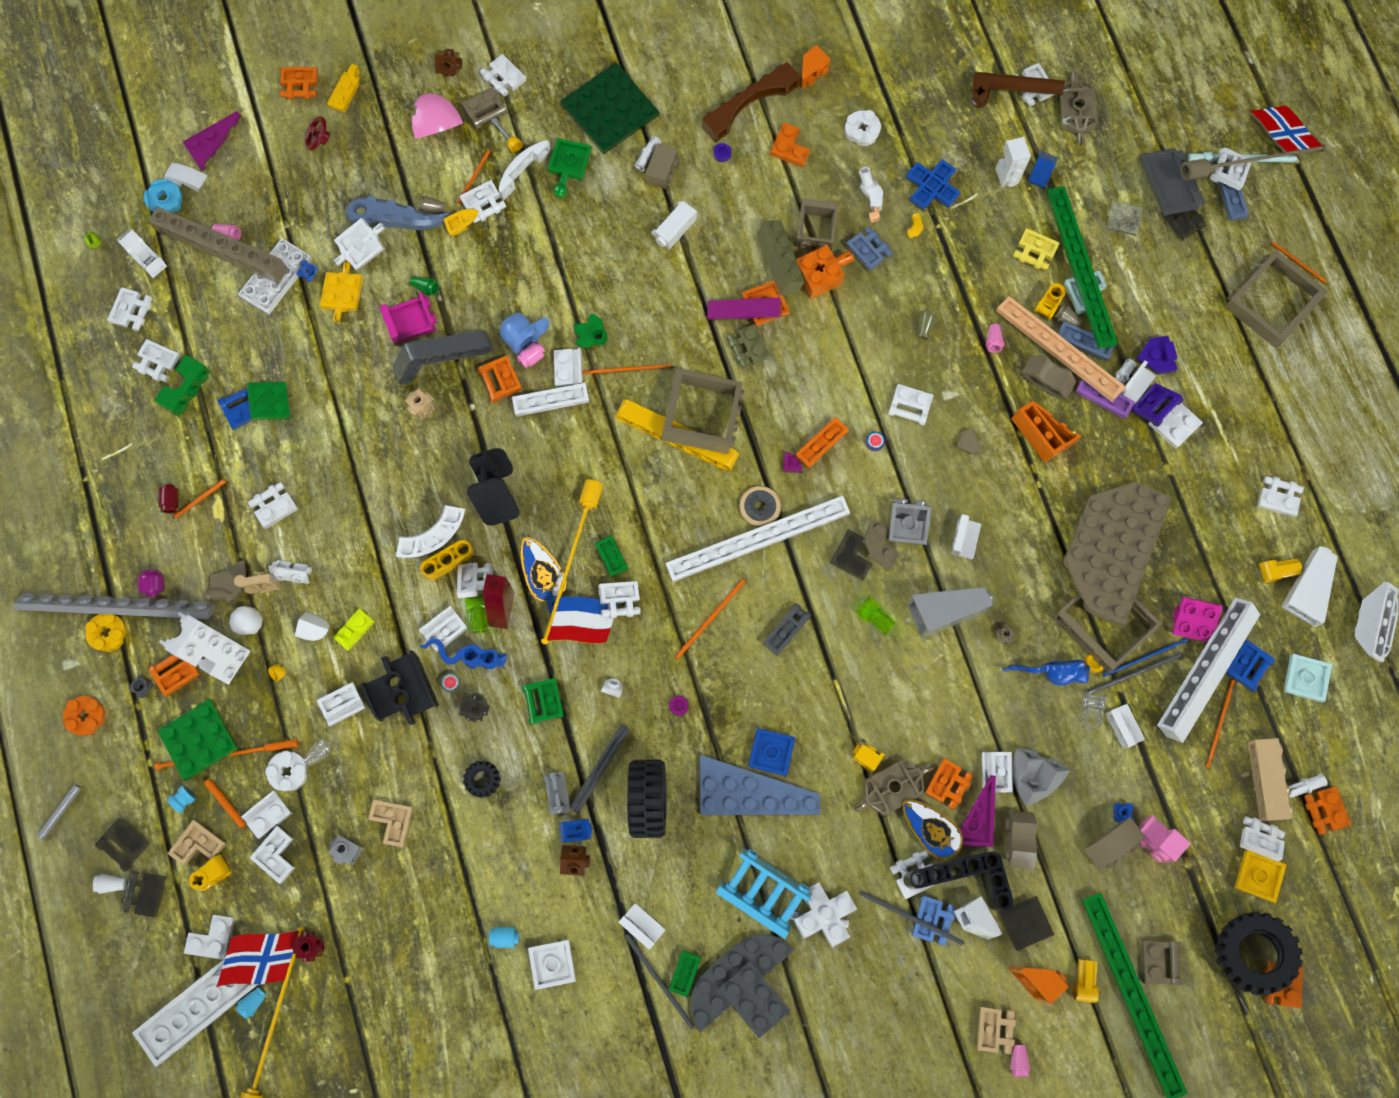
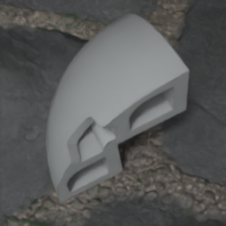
M1017 748L1012 767L1014 784L1023 802L1026 805H1030L1044 799L1055 791L1065 780L1070 770L1051 757L1048 759L1040 757L1037 751Z

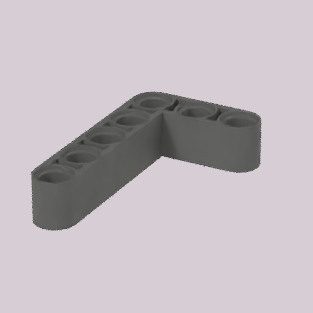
M484 330L413 341L403 345L393 364V369L399 384L404 385L416 378L422 365L484 355L491 352L493 347L487 332Z

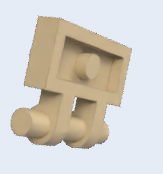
M979 1007L976 1050L999 1053L1000 1044L1004 1045V1054L1012 1055V1046H1015V1039H1013L1014 1027H1016V1020H1014L1015 1011L1007 1010L1006 1018H1001V1009ZM1001 1025H1005V1038L1000 1037Z

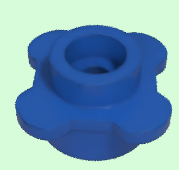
M307 260L301 261V267L296 271L297 276L305 278L307 282L313 281V277L318 270L317 266L308 263Z
M1117 802L1114 804V820L1119 823L1129 817L1134 820L1132 816L1134 807L1131 803L1124 805Z

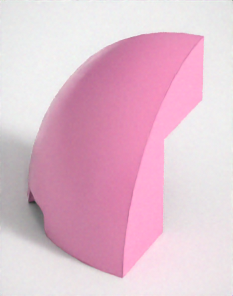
M426 93L421 95L415 102L414 106L417 107L416 114L412 116L415 139L432 135L463 123L454 106L439 95Z

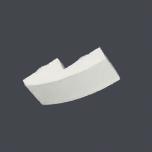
M172 163L164 178L180 187L184 184L199 192L207 179V175L190 167Z

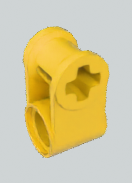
M1059 283L1052 284L1034 312H1039L1050 321L1065 295L1064 286ZM1051 292H1056L1059 297L1053 296Z
M217 855L190 875L189 885L193 889L206 891L228 877L232 871L223 857ZM200 877H203V878H204V879H202V883H203L202 885L198 884V883H200V879H199Z

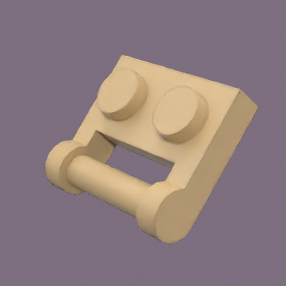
M267 572L256 573V576L247 578L243 575H238L234 579L236 586L244 588L245 592L251 595L281 590L280 582Z

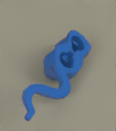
M433 638L427 641L425 645H420V648L426 649L429 645L436 644L440 656L445 663L452 665L462 659L464 664L471 669H475L478 666L485 669L504 667L507 660L505 653L500 654L493 649L482 650L479 646L473 644L463 647L452 658L447 656L445 647L439 639Z
M1077 659L1047 662L1038 667L1010 665L1002 668V671L1045 672L1052 684L1063 686L1072 682L1088 683L1090 665L1085 666L1084 660Z

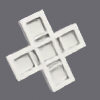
M820 883L811 886L810 892L813 893L809 902L805 900L810 911L794 919V923L803 939L822 930L831 948L850 938L840 919L853 913L857 908L847 891L829 900Z

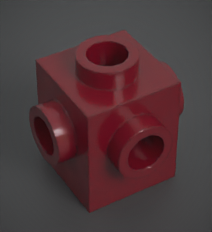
M302 932V937H296V941L293 942V954H296V959L302 958V962H313L315 957L323 956L325 944L324 940H322V935L315 936V932ZM306 943L309 945V949H308L307 951H306Z

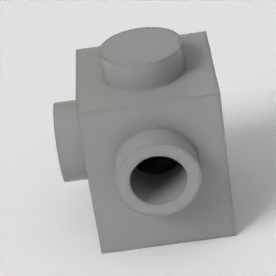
M338 835L337 838L335 837L331 841L328 854L333 856V861L341 865L344 862L348 865H354L364 847L344 836Z

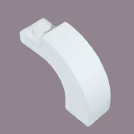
M131 228L116 239L152 278L167 267L165 262Z

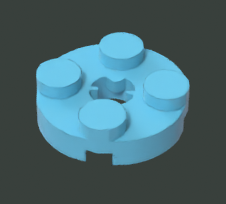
M156 180L150 184L151 187L144 193L145 204L152 212L155 211L157 206L172 213L181 209L182 192L170 180ZM161 195H166L167 198L165 200H159L160 197L162 198Z

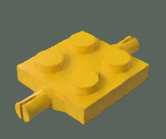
M343 262L342 272H326L319 306L322 309L334 311L332 319L334 322H340L342 312L357 311L363 276L361 274L349 273L351 267L349 262Z

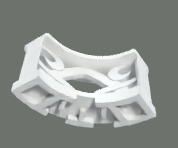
M445 505L438 521L430 529L415 536H400L396 557H419L442 547L459 528L465 509Z

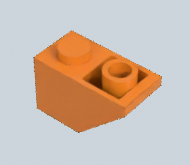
M817 45L803 55L802 89L811 86L819 76H824L830 69L831 59Z

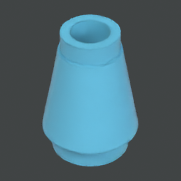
M257 987L237 1003L238 1005L235 1010L245 1019H248L250 1016L253 1017L266 997V993Z

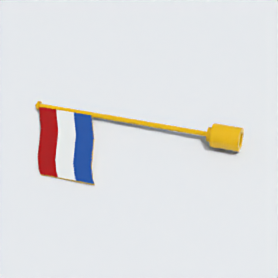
M585 480L579 503L584 508V512L544 639H541L543 644H548L549 641L564 640L601 644L607 642L614 618L610 619L609 617L601 616V610L608 609V604H600L599 599L587 597H561L587 512L592 510V508H597L603 484L595 480Z

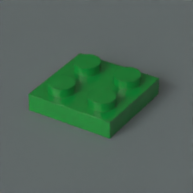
M286 382L247 383L250 420L290 418Z

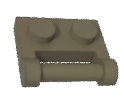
M493 87L462 102V107L476 129L492 120V118L508 113ZM498 107L497 109H495V110H493V111H491V112H489V113H487V114H485V115H483V116L477 118L478 116H480V115H482V114H484V113H486V112H488V111H490V110H492V109Z
M1141 941L1143 983L1182 985L1178 952L1180 942ZM1165 948H1170L1171 978H1166Z

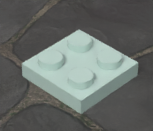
M1297 654L1290 655L1284 692L1321 703L1325 702L1332 664Z

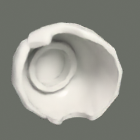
M249 606L236 608L230 615L229 624L231 630L239 635L257 633L262 626L261 613Z

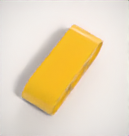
M460 540L423 561L420 565V571L426 579L436 580L457 568L458 564H464L469 561L474 555V550L468 541ZM468 547V552L460 554V549ZM445 557H452L450 563L443 564ZM430 566H434V572H432L431 574H427V568Z

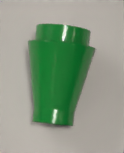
M412 276L410 280V286L427 296H434L438 291L439 283L434 278Z

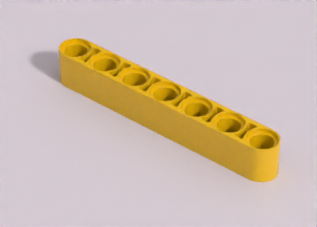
M624 399L615 417L619 421L661 440L666 417ZM673 421L672 427L694 431ZM663 441L726 471L732 470L739 456V453L732 448L729 449L728 454Z

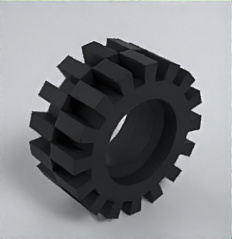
M476 761V763L470 764V767L465 770L466 773L463 774L465 789L476 797H489L500 786L501 778L499 771L493 764L487 761ZM479 772H486L489 775V783L484 787H478L475 784L474 779Z

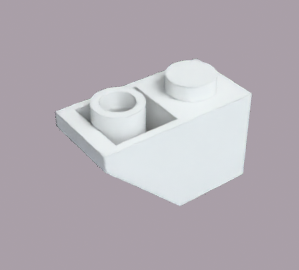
M982 896L967 902L953 911L963 930L987 940L1002 934Z

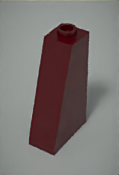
M486 574L483 599L488 626L508 629L515 592L506 577Z

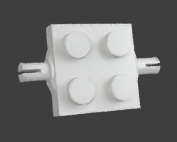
M360 218L334 240L341 252V255L334 259L335 264L339 266L347 260L355 270L362 268L385 249L377 235L385 229V226L380 222L374 228H371L364 218Z

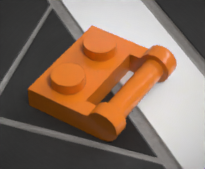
M508 355L482 365L477 369L479 375H482L492 403L522 390ZM491 370H494L502 390L496 391L489 375Z
M173 654L157 665H152L148 668L156 684L166 697L201 675L195 666L184 660L160 675L162 670L180 659Z

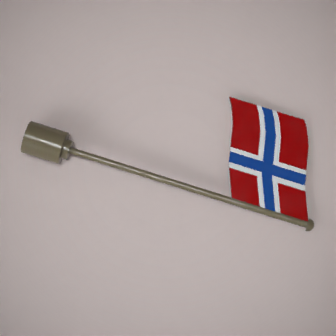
M1286 105L1249 111V114L1260 123L1271 140L1284 153L1213 165L1205 158L1186 161L1182 163L1180 172L1184 180L1203 178L1209 175L1212 168L1318 150L1325 151L1327 146L1321 144L1307 130L1298 116Z

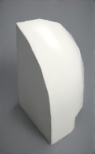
M305 612L299 618L295 636L310 641L320 640L327 634L330 626L323 618Z

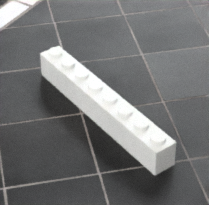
M1234 598L1157 725L1166 737L1181 743L1185 741L1260 616L1252 602Z

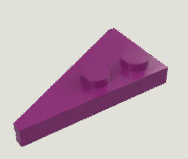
M238 111L183 141L201 171L206 168L205 164L209 158H213L217 149L225 142L228 137L227 133L232 126L235 127L241 118Z
M990 775L960 828L963 837L962 845L993 847L996 776Z

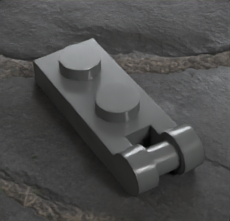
M797 603L763 642V645L777 657L812 616L810 613H805L800 609L801 606ZM795 614L801 618L799 622L793 619Z

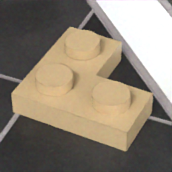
M378 800L372 801L368 820L387 823L383 844L404 848L413 807Z
M193 820L167 854L186 866L197 850L212 859L219 855L227 843L198 821Z

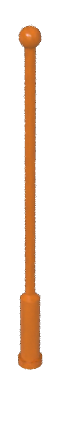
M294 738L293 740L265 744L263 747L235 751L228 756L263 750L269 752L293 747L298 748L299 742L298 738ZM157 762L154 768L160 770L162 767L174 766L175 764L174 762Z

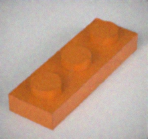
M835 417L799 450L795 456L809 469L846 435L849 429Z

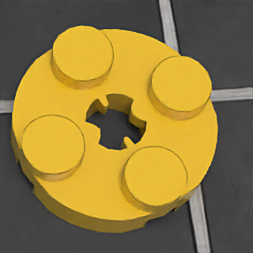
M98 614L85 625L86 640L91 647L98 651H114L124 643L123 639L127 635L126 623L116 615ZM105 628H110L111 631L108 632L109 636H102L103 630Z

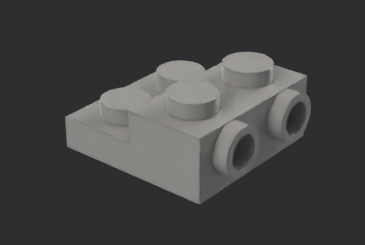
M897 498L896 502L892 501L888 541L927 545L932 507L927 505L926 501L916 500L915 504L908 503V499Z

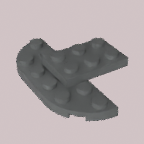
M771 935L750 936L736 944L706 970L694 986L691 996V1013L697 1029L700 1032L703 1031L732 1005L756 1036L761 1038L790 1012V1009L764 979V976L792 953L794 949L787 942Z

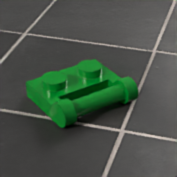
M556 678L522 686V692L525 693L530 716L528 719L529 725L564 717ZM537 689L543 715L540 716L537 715L533 690Z

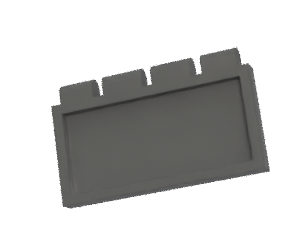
M1176 148L1143 154L1140 157V162L1163 216L1196 210L1205 203L1196 180H1184L1180 172L1181 165L1187 159L1183 151H1177Z

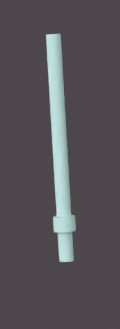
M1212 152L1188 155V161L1205 158L1211 163V161L1219 160V154H1212ZM1241 154V155H1243V156H1245V157H1247V158H1255V157H1260V156H1266V155ZM1288 155L1253 162H1296L1297 156Z

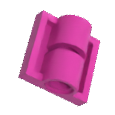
M1182 596L1180 604L1174 610L1172 634L1208 642L1216 630L1223 606Z

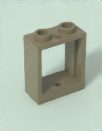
M802 198L796 246L802 249H819L828 245L832 251L838 203ZM805 214L831 217L829 240L802 236Z

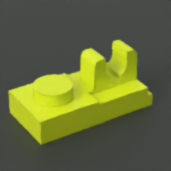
M359 608L334 636V639L349 651L375 621Z

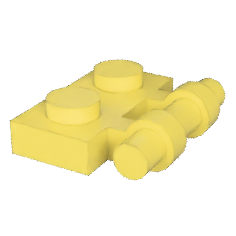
M1026 228L1018 244V247L1023 248L1024 251L1016 250L1013 257L1018 258L1022 263L1027 262L1034 265V268L1038 270L1043 269L1047 271L1050 264L1043 262L1044 258L1052 260L1059 242ZM1032 252L1036 255H1039V258L1036 259L1032 256H1029L1028 253Z

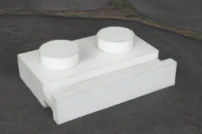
M581 348L576 350H554L556 388L583 383Z
M449 606L419 630L427 641L436 638L445 647L468 628L453 608ZM431 644L436 652H439L438 646L436 644Z
M353 682L317 700L328 722V726H332L366 709Z
M982 752L983 787L990 775L996 776L995 793H1013L1012 752Z
M273 790L241 817L258 839H262L288 818L292 812L278 796L277 792Z

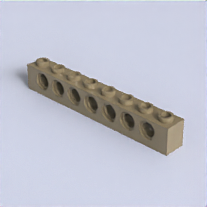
M158 206L148 220L158 233L280 284L288 270L281 258Z

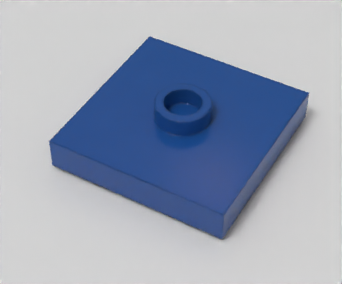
M757 728L748 767L787 777L796 737Z

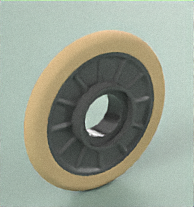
M756 486L748 489L742 495L739 508L742 517L748 523L754 526H764L778 518L781 511V502L778 495L772 489ZM763 502L766 508L758 511L755 508V504Z

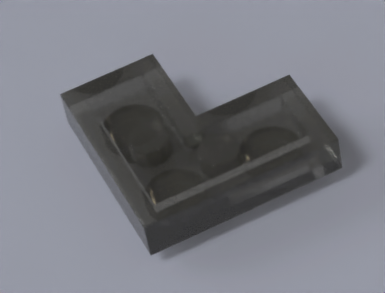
M849 529L830 561V564L861 581H864L873 563L856 555L863 543V537Z

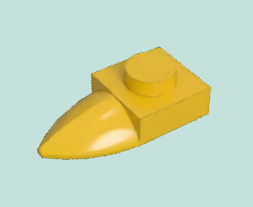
M464 209L444 218L443 220L450 236L453 237L467 230V226L475 220L479 211L476 209Z

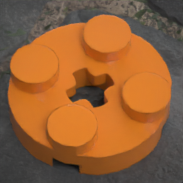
M79 696L69 700L63 713L64 726L66 730L80 736L91 735L103 725L106 717L105 708L97 699L90 696ZM83 711L89 714L84 721L80 718Z

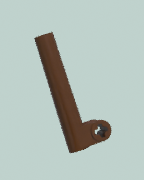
M975 72L972 103L978 108L986 106L990 89L1063 95L1065 80Z

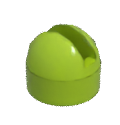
M90 232L84 236V242L89 248H97L101 244V239L96 233Z

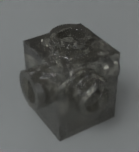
M464 692L458 713L468 721H482L483 716L488 715L490 705L487 704V698H484L483 694L477 692L468 694Z

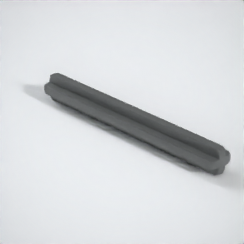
M624 724L620 725L570 805L573 811L580 812L628 735L630 729Z

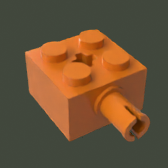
M825 245L796 259L805 281L803 287L810 299L843 284L845 274L841 267L854 261L853 254L850 255L851 251L835 257L829 246Z

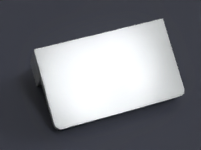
M1147 361L1141 364L1121 393L1135 401V403L1156 377L1155 374L1144 368L1148 363Z
M962 514L959 517L950 555L970 560L974 558L981 528L980 523L969 521L968 515Z
M1127 704L1105 713L1123 749L1129 748L1145 739Z
M634 904L619 921L626 930L649 950L665 932V929L637 904Z

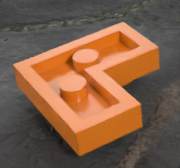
M783 122L770 155L803 168L810 149L795 144L800 128Z

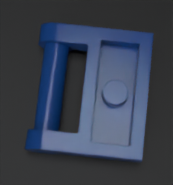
M247 388L227 398L222 397L217 400L233 430L253 421L250 420L248 400L231 409L228 407V405L246 397Z
M1245 640L1227 669L1226 674L1244 685L1247 690L1255 692L1258 688V682L1267 668L1272 666L1275 659L1250 641ZM1258 658H1260L1262 662L1251 680L1246 677Z

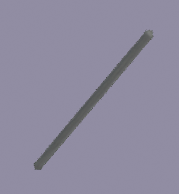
M1179 652L1087 690L1085 695H1090L1180 658L1182 653Z
M864 891L860 892L862 897L960 945L965 944L964 940Z
M625 934L626 940L690 1029H694V1024L630 935Z

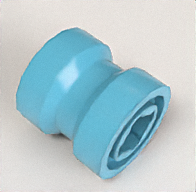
M182 785L178 788V792L175 795L167 798V801L174 810L182 813L186 806L192 804L197 798L188 787Z

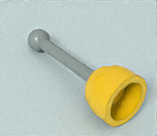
M492 118L491 123L496 125L508 139L507 146L512 153L518 152L523 146L521 140L517 137H510L498 123V119Z

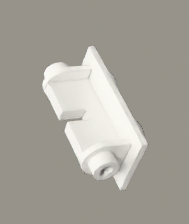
M277 560L272 562V566H268L270 575L279 581L286 580L298 584L310 583L308 574H311L312 567H309L307 564L295 563L292 569L291 562Z

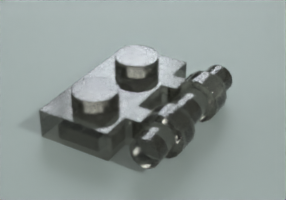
M1196 210L1163 216L1181 241L1199 230L1196 225L1201 230L1207 226L1202 214H1198Z
M131 870L125 884L127 885L125 896L121 899V912L129 913L131 905H135L134 914L157 917L167 876L144 873L143 880H137L139 872ZM136 886L141 887L138 899L133 898Z

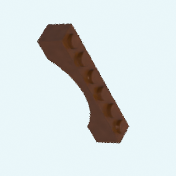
M788 61L783 65H778L774 71L763 75L759 81L750 84L746 90L736 93L731 100L721 103L716 110L705 114L702 118V128L716 143L730 133L731 126L741 110L750 103L764 97L786 96L799 87L800 75Z

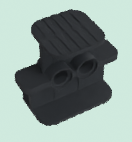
M493 448L472 455L469 459V464L478 479V483L470 485L467 489V494L483 523L493 526L516 519L520 514L519 508L505 481L501 479L513 473V465L506 452L501 448Z
M413 650L390 662L387 656L382 657L381 660L387 674L368 683H361V688L371 713L380 722L388 716L403 711L408 724L413 725L415 724L414 715L434 706L439 707L420 658ZM394 677H398V684L395 686H391V679ZM406 695V701L403 704H398L399 696Z

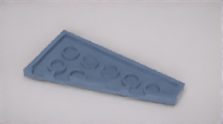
M700 755V815H820V794Z

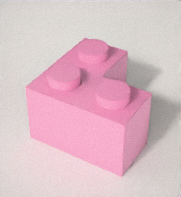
M1154 816L1146 817L1138 827L1145 835V838L1140 842L1141 847H1146L1151 852L1150 856L1159 863L1175 862L1191 844L1177 830H1168Z

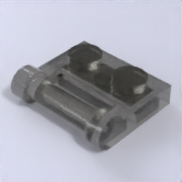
M118 818L96 842L95 846L107 853L120 865V869L126 872L151 843L124 819ZM110 839L129 855L126 859L108 844Z

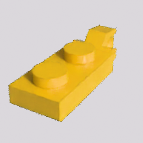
M351 64L348 72H344L327 102L329 108L343 113L346 112L360 85V78L358 77L360 70L357 65Z

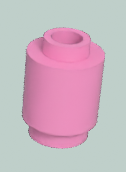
M531 342L519 352L520 355L517 356V359L524 368L532 367L544 357L543 352L545 350L540 343L537 342L535 344Z

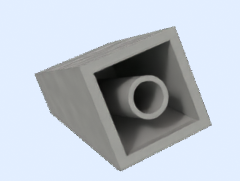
M985 587L913 595L907 602V606L923 639L986 613L993 606V597L989 591H986Z

